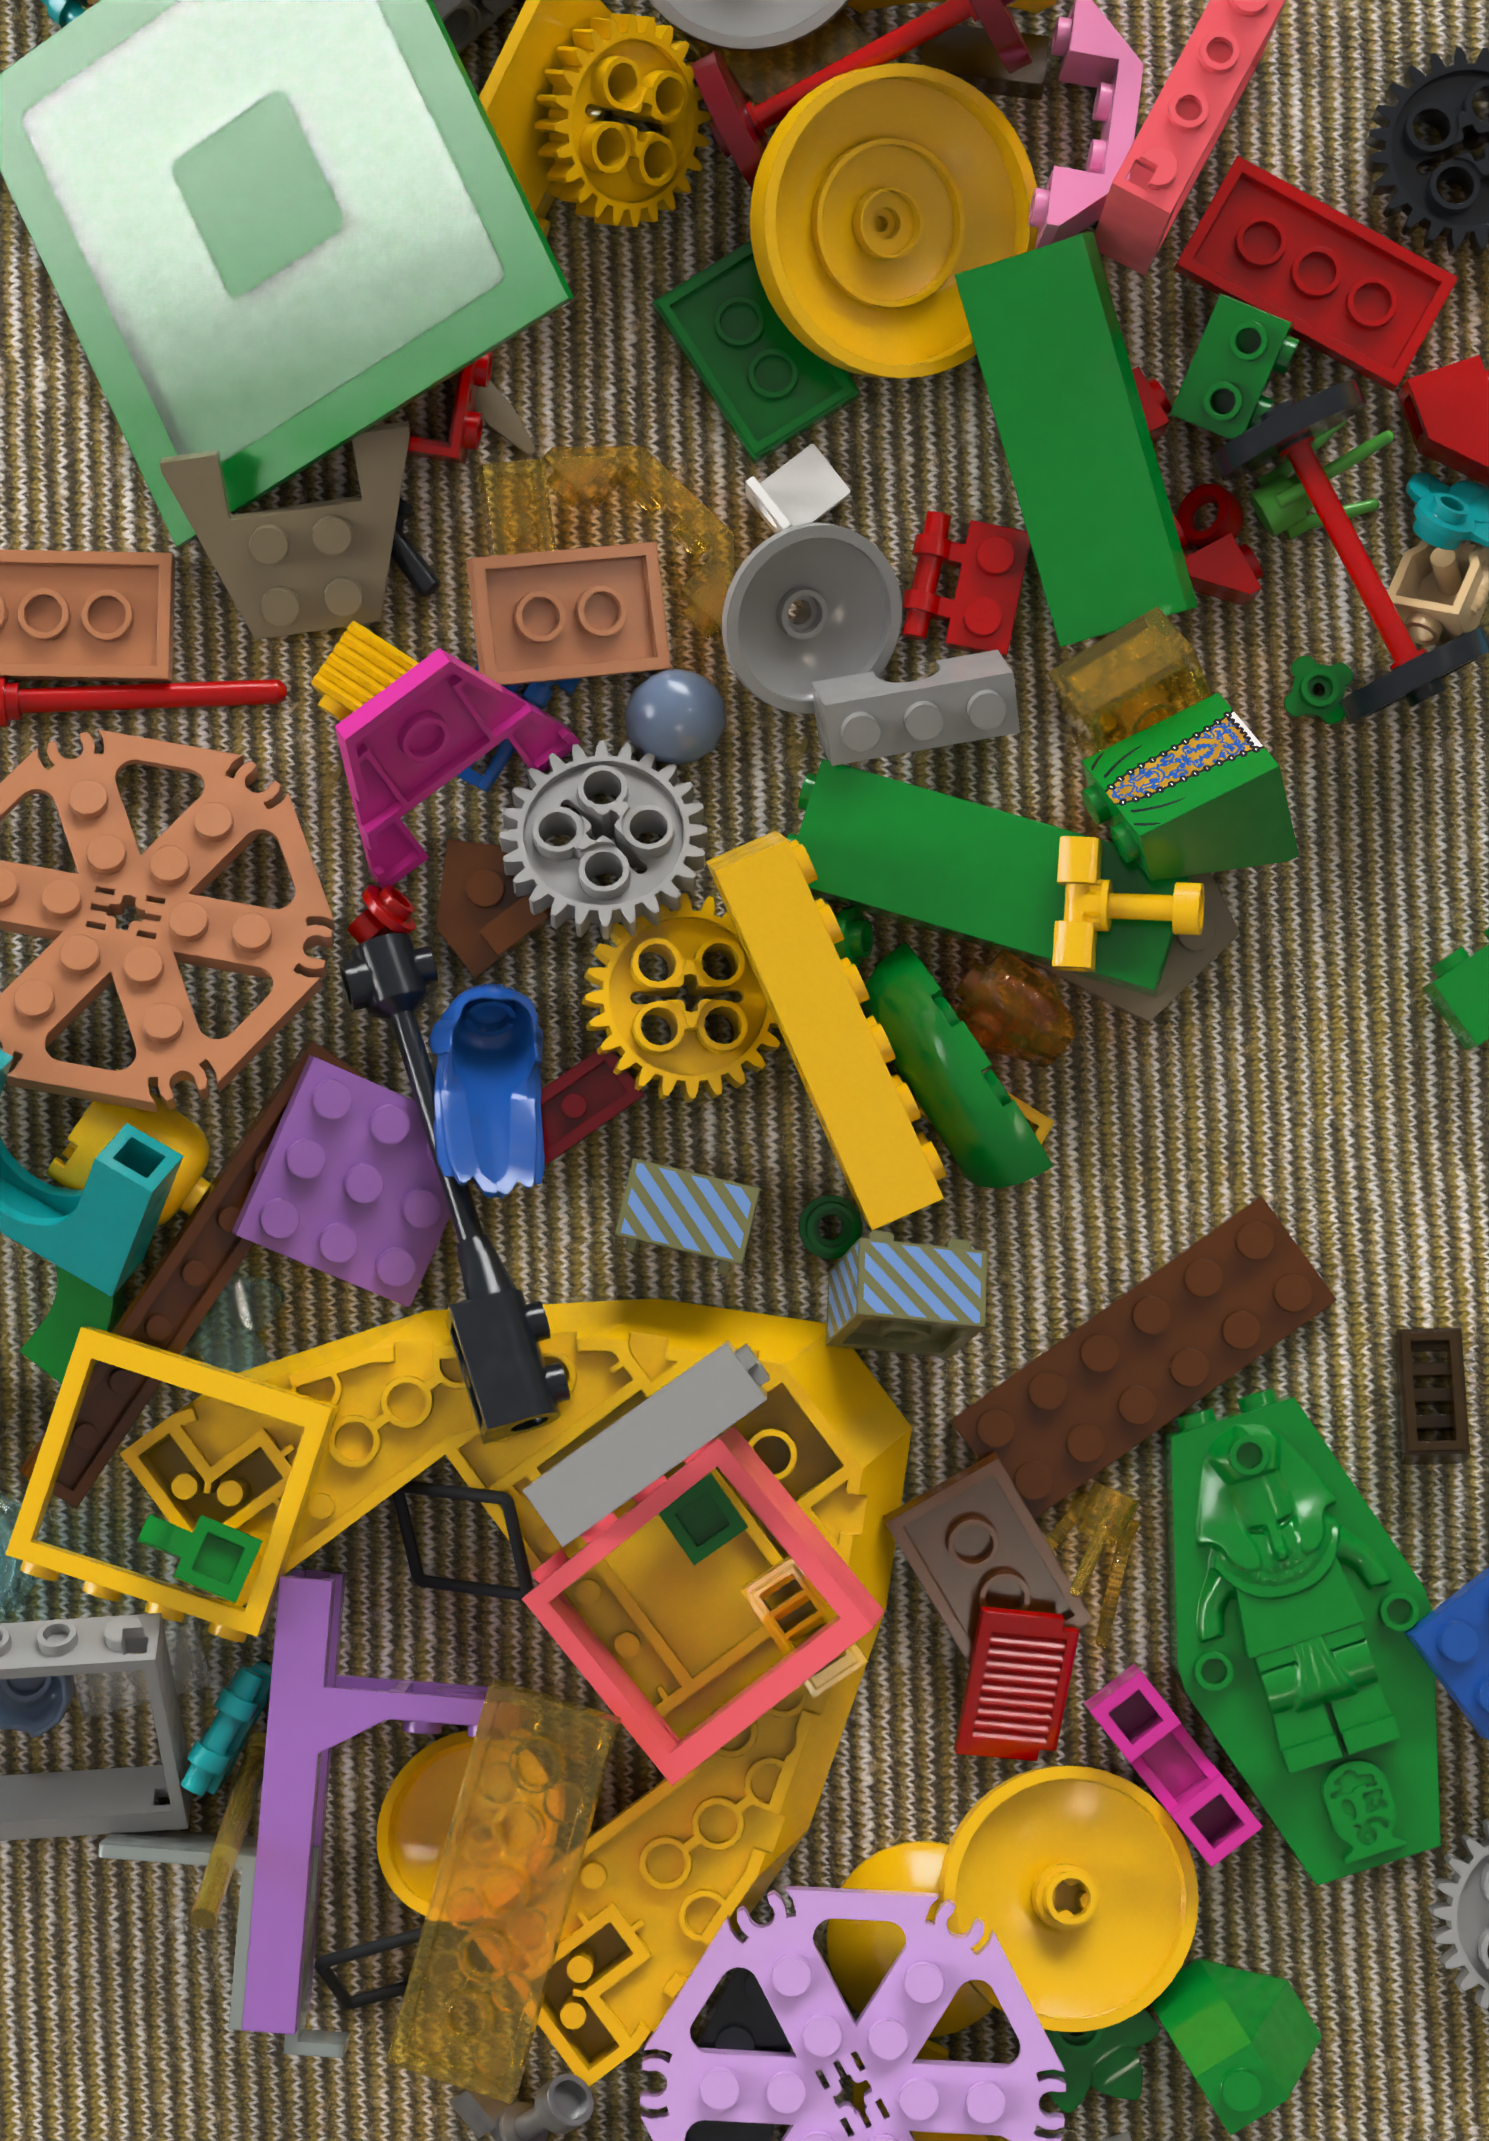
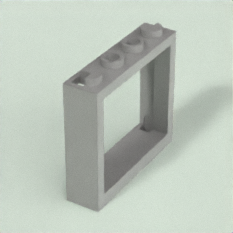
M728 1340L542 1474L522 1491L561 1546L565 1547L767 1400V1393L762 1385L770 1380V1376L747 1343L738 1350H735Z
M161 1613L0 1623V1679L144 1670L163 1764L1 1775L0 1841L189 1828L192 1792L183 1788L181 1782L190 1766V1761L187 1759L188 1750ZM141 1652V1654H126V1653ZM169 1797L170 1804L156 1805L157 1798Z

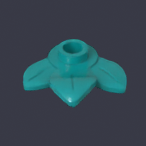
M1418 472L1413 474L1406 485V493L1416 503L1413 509L1416 519L1412 528L1418 537L1428 544L1444 550L1457 549L1462 540H1471L1489 548V488L1472 481H1459L1449 486L1431 473Z

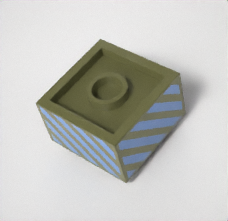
M633 1158L614 1235L627 1238L625 1247L627 1252L637 1254L640 1242L719 1260L717 1273L727 1275L730 1263L743 1266L760 1188Z
M878 1230L871 1231L867 1238H859L829 1270L826 1346L951 1358L985 1328L987 1251L971 1249L970 1241L953 1238L949 1239L945 1246L894 1241L893 1233Z

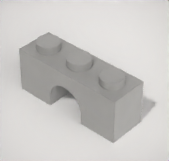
M992 650L936 660V674L911 682H886L878 679L874 671L811 682L819 743L830 764L835 766L1020 733L1014 672L1000 652Z

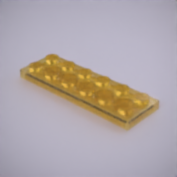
M495 1678L489 1683L386 2063L509 2104L515 2100L518 2095L618 1731L620 1717Z

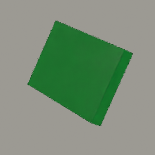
M751 240L652 302L653 309L753 464L860 398V391L846 370L828 363L806 348L778 317L761 284L754 261Z

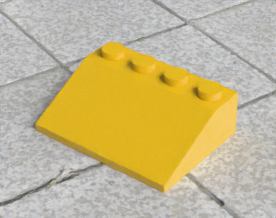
M526 0L479 95L484 110L545 238L548 235L551 222L544 218L554 198L559 199L560 191L565 182L548 181L546 175L555 163L554 157L538 155V150L550 139L549 132L535 129V123L541 119L548 118L549 109L537 101V95L552 94L554 86L547 80L544 71L545 69L561 70L563 65L557 56L556 48L558 46L575 47L572 30L575 28L590 29V19L594 17L610 18L612 12L601 0ZM590 107L585 108L587 116L603 121L605 111L590 109Z

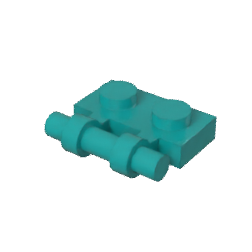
M261 1660L251 1666L250 1669L241 1666L234 1674L228 1687H223L214 1704L219 1709L211 1726H208L201 1739L195 1741L187 1756L191 1765L181 1782L183 1788L196 1795L204 1796L206 1791L214 1795L224 1786L270 1697L272 1666Z

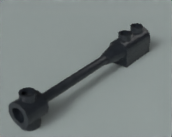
M390 933L374 937L356 946L350 952L351 959L339 962L341 978L352 1011L366 1008L369 1016L390 1020L459 1240L457 1244L458 1262L460 1263L466 1301L449 1305L446 1324L483 1444L538 1429L557 1420L561 1416L558 1403L570 1400L569 1387L560 1362L546 1365L540 1349L539 1341L551 1338L548 1319L541 1301L526 1304L523 1291L516 1288L488 1235H484L469 1184L459 1185L454 1176L445 1177L437 1163L434 1140L435 1076L415 1012L429 998L426 985L438 982V974L429 946L415 949L411 936L406 933Z

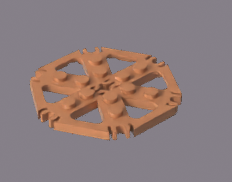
M99 729L97 730L100 741L104 746L103 754H97L93 738L86 731L80 733L83 752L79 757L66 759L60 755L56 742H49L47 745V755L51 765L49 770L44 768L41 763L37 747L0 783V821L25 797L31 794H45L54 801L78 873L0 860V930L54 940L0 993V1048H2V1051L13 1056L6 1081L8 1086L157 1112L155 1102L151 1097V1088L158 1087L163 1105L168 1110L176 1108L172 1092L176 1083L185 1080L191 1081L196 1085L201 1100L209 1098L210 1088L205 1071L209 1069L217 1080L220 1093L322 988L321 978H326L327 974L326 961L308 957L305 953L312 946L333 948L334 919L289 792L281 802L283 797L282 787L276 780L265 791L255 793L248 789L259 777L255 763L250 761L244 764L243 755ZM141 764L198 776L204 783V790L201 796L140 855L116 784L119 772L128 765ZM260 834H268L279 843L295 888V896L292 902L280 909L199 896ZM126 906H135L138 918L142 919V921H132L128 930H120L116 918L112 917V914L122 915ZM177 962L268 978L272 980L273 987L270 994L230 1035L221 1039L209 1038L198 1027ZM114 981L136 1048V1057L133 1063L125 1069L114 1071L52 1058L47 1053L46 1048Z

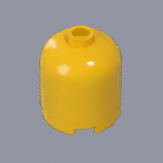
M152 1092L151 1097L155 1102L157 1112L92 1101L67 1138L70 1142L61 1155L69 1159L68 1162L65 1163L58 1157H55L45 1174L69 1189H84L94 1159L124 1125L128 1123L183 1155L156 1227L167 1223L179 1209L190 1216L210 1187L211 1183L201 1177L210 1159V1145L205 1133L194 1122L176 1109L168 1110L163 1105L161 1098Z

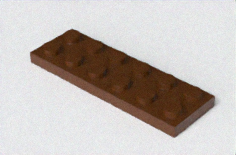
M1259 1196L951 1418L950 1421L979 1461L994 1452L997 1454L1033 1518L1036 1519L1337 1299L1263 1197Z

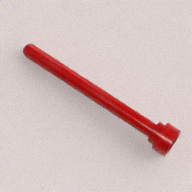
M0 676V727H9L11 720H22L23 714L274 705L285 700L287 688L278 679L21 688L20 682H9L6 676Z

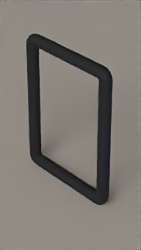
M410 1481L392 1494L411 1577L418 1586L523 1601L522 1598L534 1588L515 1503L508 1493ZM405 1493L501 1504L520 1588L425 1575Z
M441 1921L322 1955L315 1961V1969L340 2005L346 2009H355L479 1974L488 1968L489 1962L478 1942L468 1930L467 1924L456 1921ZM456 1932L473 1959V1962L350 1996L331 1969L335 1965Z

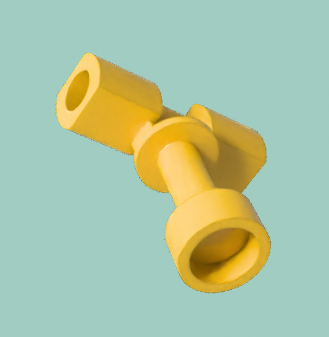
M1060 837L1057 882L1060 886L1065 887L1063 921H1055L1052 967L1055 970L1095 972L1097 932H1109L1112 919L1172 921L1173 934L1175 935L1202 934L1205 903L1203 883L1176 882L1173 895L1113 893L1112 880L1101 879L1103 842L1095 837Z

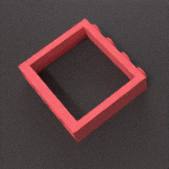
M1287 0L1209 1L1111 184L1094 234L1100 253L1146 276L1257 69ZM1130 172V179L1128 181L1126 178Z
M732 1426L719 1438L712 1439L683 1460L685 1465L667 1479L665 1475L661 1476L632 1497L636 1505L619 1519L612 1512L580 1536L587 1544L569 1558L562 1549L552 1555L531 1573L538 1584L522 1598L524 1603L672 1786L872 1630L885 1613L735 1426ZM718 1466L837 1613V1616L679 1739L562 1594V1591Z

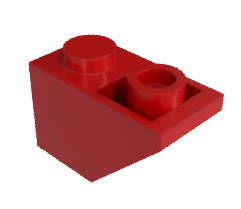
M1480 354L1407 379L1397 393L1418 453L1489 486V370L1485 371Z

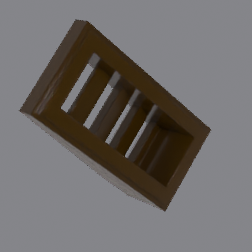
M1461 1328L1397 1329L1395 1335L1401 1464L1464 1463L1470 1454ZM1447 1351V1362L1412 1363V1352ZM1448 1378V1388H1414L1413 1379ZM1449 1404V1414L1416 1415L1415 1405ZM1417 1431H1450V1440L1418 1441Z

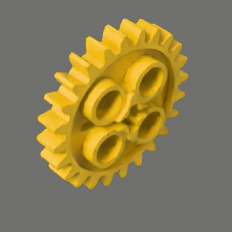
M611 13L610 18H591L590 29L575 28L572 30L575 47L558 46L556 48L557 56L563 65L561 70L545 69L544 71L545 77L554 86L552 94L537 95V101L548 108L549 113L548 118L541 119L535 123V129L549 132L550 139L538 150V155L554 157L555 160L546 178L548 181L565 182L560 191L559 199L565 202H575V214L578 216L594 217V223L638 227L639 221H658V210L673 211L676 209L673 192L689 194L691 191L689 182L684 174L687 170L701 171L703 167L693 155L695 147L709 146L710 141L698 133L699 124L712 119V116L709 112L698 109V101L703 97L699 87L694 86L693 83L694 73L691 65L693 62L683 61L690 44L687 41L672 40L674 28L669 25H656L655 17ZM590 107V109L612 111V114L621 118L651 122L660 125L663 133L660 135L652 131H639L632 125L595 119L586 115L585 108Z
M682 893L681 909L678 911L670 912L669 908L665 905H659L660 924L658 926H654L642 915L636 918V935L630 936L623 925L613 924L610 937L617 947L599 943L594 949L593 954L606 966L588 968L585 972L584 978L600 986L598 991L586 994L582 998V1005L600 1009V1015L590 1020L586 1025L587 1031H606L608 1038L604 1040L596 1051L599 1055L617 1050L621 1055L613 1070L615 1075L625 1072L632 1066L638 1070L634 1089L639 1091L651 1079L659 1081V1099L665 1100L675 1085H681L685 1102H692L696 1098L699 1084L704 1085L712 1099L722 1094L721 1077H724L736 1089L741 1087L746 1082L741 1064L749 1070L758 1073L766 1064L756 1049L759 1048L764 1051L773 1052L779 1047L780 1042L767 1031L768 1028H778L728 912L722 917L714 915L715 903L714 897L711 896L706 898L698 911H693L688 894ZM713 951L724 955L730 962V978L720 981L708 976L702 965L703 954ZM651 952L663 957L669 969L668 978L659 982L646 978L639 968V955ZM684 984L687 985L688 993L692 996L739 992L742 995V1001L734 1003L727 1000L703 999L689 1012L685 1009L684 1001L679 999L655 1001L648 1004H634L630 997L633 993L669 997L674 995ZM656 1015L666 1020L671 1030V1039L668 1044L656 1045L646 1040L641 1030V1021L644 1016ZM707 1015H722L730 1021L734 1030L731 1043L721 1044L710 1039L704 1026Z

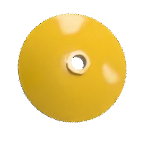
M468 1730L442 1737L418 1752L396 1776L386 1794L379 1814L376 1836L378 1859L382 1873L392 1891L408 1907L424 1917L438 1922L456 1921L465 1924L491 1918L514 1905L538 1881L548 1865L555 1848L560 1823V1807L553 1778L543 1761L531 1749L507 1735L506 1739L475 1738L468 1736ZM493 1830V1835L488 1844L480 1848L482 1836L487 1831Z
M911 1841L889 1846L860 1863L849 1874L840 1888L939 1893L940 1874L948 1844L933 1841ZM939 1898L930 1906L926 1916L927 1920L934 1921L935 1912L939 1907ZM828 1919L826 1946L832 1974L844 1997L861 2014L905 1945V1933L900 1926L889 1921ZM967 1981L959 1988L928 2038L948 2035L967 2028L985 2016L994 2006L977 1993Z

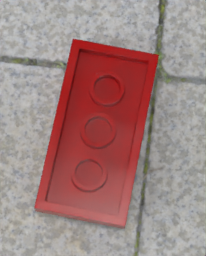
M1238 155L1174 267V271L1217 295H1227L1294 323L1290 333L1291 336L1392 392L1399 385L1459 278Z

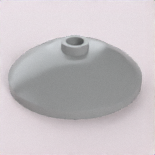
M806 523L784 529L772 535L751 552L737 570L730 584L722 614V638L729 664L742 685L763 702L787 712L813 714L815 713L811 682L874 671L878 678L887 666L896 647L902 622V600L899 584L884 554L867 538L850 529L830 523ZM800 600L801 610L795 618L789 619V607L793 602Z

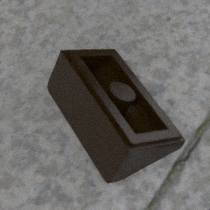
M956 25L922 44L920 65L930 66L953 74L982 93L1042 100L1050 36L1021 33L1033 62L1009 74L985 28Z

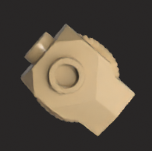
M1422 540L1418 546L1404 552L1387 592L1414 642L1426 646H1432L1437 643L1444 645L1477 629L1489 596V548L1477 543L1476 545L1460 544L1455 550H1444Z

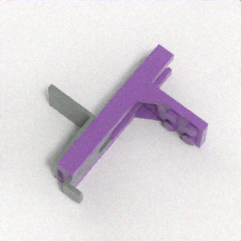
M295 1568L292 1570V1576H281L279 1578L258 1837L178 1830L111 1833L99 1843L98 1857L242 1869L229 2029L285 2034L283 2054L343 2058L349 2047L350 2033L305 2029L306 2016L310 2011L332 1747L386 1719L403 1720L402 1730L410 1733L440 1734L443 1726L455 1724L468 1725V1736L506 1739L507 1731L519 1729L527 1715L529 1689L338 1675L346 1572Z

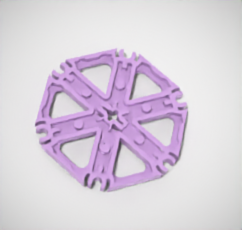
M785 1885V1890L792 1898L796 1913L787 1914L786 1903L782 1896L775 1890L767 1893V1898L774 1910L772 1920L765 1924H758L750 1918L745 1906L738 1908L737 1922L742 1932L747 1935L743 1940L732 1929L727 1915L644 2047V2050L658 2049L672 2054L670 2058L662 2054H650L642 2059L641 2070L658 2071L667 2080V2085L663 2090L659 2092L641 2091L640 2105L648 2109H660L666 2106L668 2108L667 2112L656 2114L641 2111V2118L653 2141H685L688 2129L694 2123L703 2120L790 2125L781 2141H916L911 2131L996 2135L1005 2137L1009 2141L1062 2140L1061 2133L1045 2134L1035 2131L1037 2125L1046 2130H1057L1064 2127L1065 2122L1063 2113L1045 2112L1039 2106V2100L1046 2092H1066L1064 2078L1056 2074H1045L1040 2077L1036 2075L1040 2071L1052 2069L1065 2072L1052 2043L993 1929L987 1942L979 1950L974 1951L972 1947L983 1936L984 1921L977 1917L967 1932L963 1934L951 1932L947 1927V1921L953 1914L956 1905L949 1898L939 1905L935 1912L934 1921L926 1919L930 1906L939 1898L938 1893ZM827 1919L889 1921L900 1926L906 1936L905 1945L856 2022L813 1940L816 1927ZM732 1968H745L751 1971L757 1978L794 2053L699 2048L691 2038L690 2029L722 1976ZM970 1980H982L992 1987L1020 2042L1019 2054L1010 2064L915 2059L959 1988ZM853 2052H858L863 2062L862 2066H859ZM838 2060L846 2075H851L856 2083L867 2080L871 2085L864 2092V2109L870 2120L868 2123L865 2122L859 2108L855 2109L849 2100L838 2103L834 2097L842 2091L841 2073L835 2063ZM820 2069L828 2081L825 2085L822 2084L816 2072ZM881 2099L889 2115L885 2116L877 2100ZM845 2117L854 2132L848 2135L841 2121Z

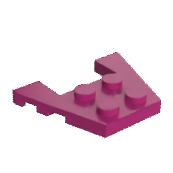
M438 648L335 725L369 873L380 888L383 889L386 885H394L426 861L429 856L401 821V817L503 740L508 739L528 769L534 768L542 773L550 768L548 755L554 753L562 759L572 751L574 744L580 745L581 742L565 723L441 648Z

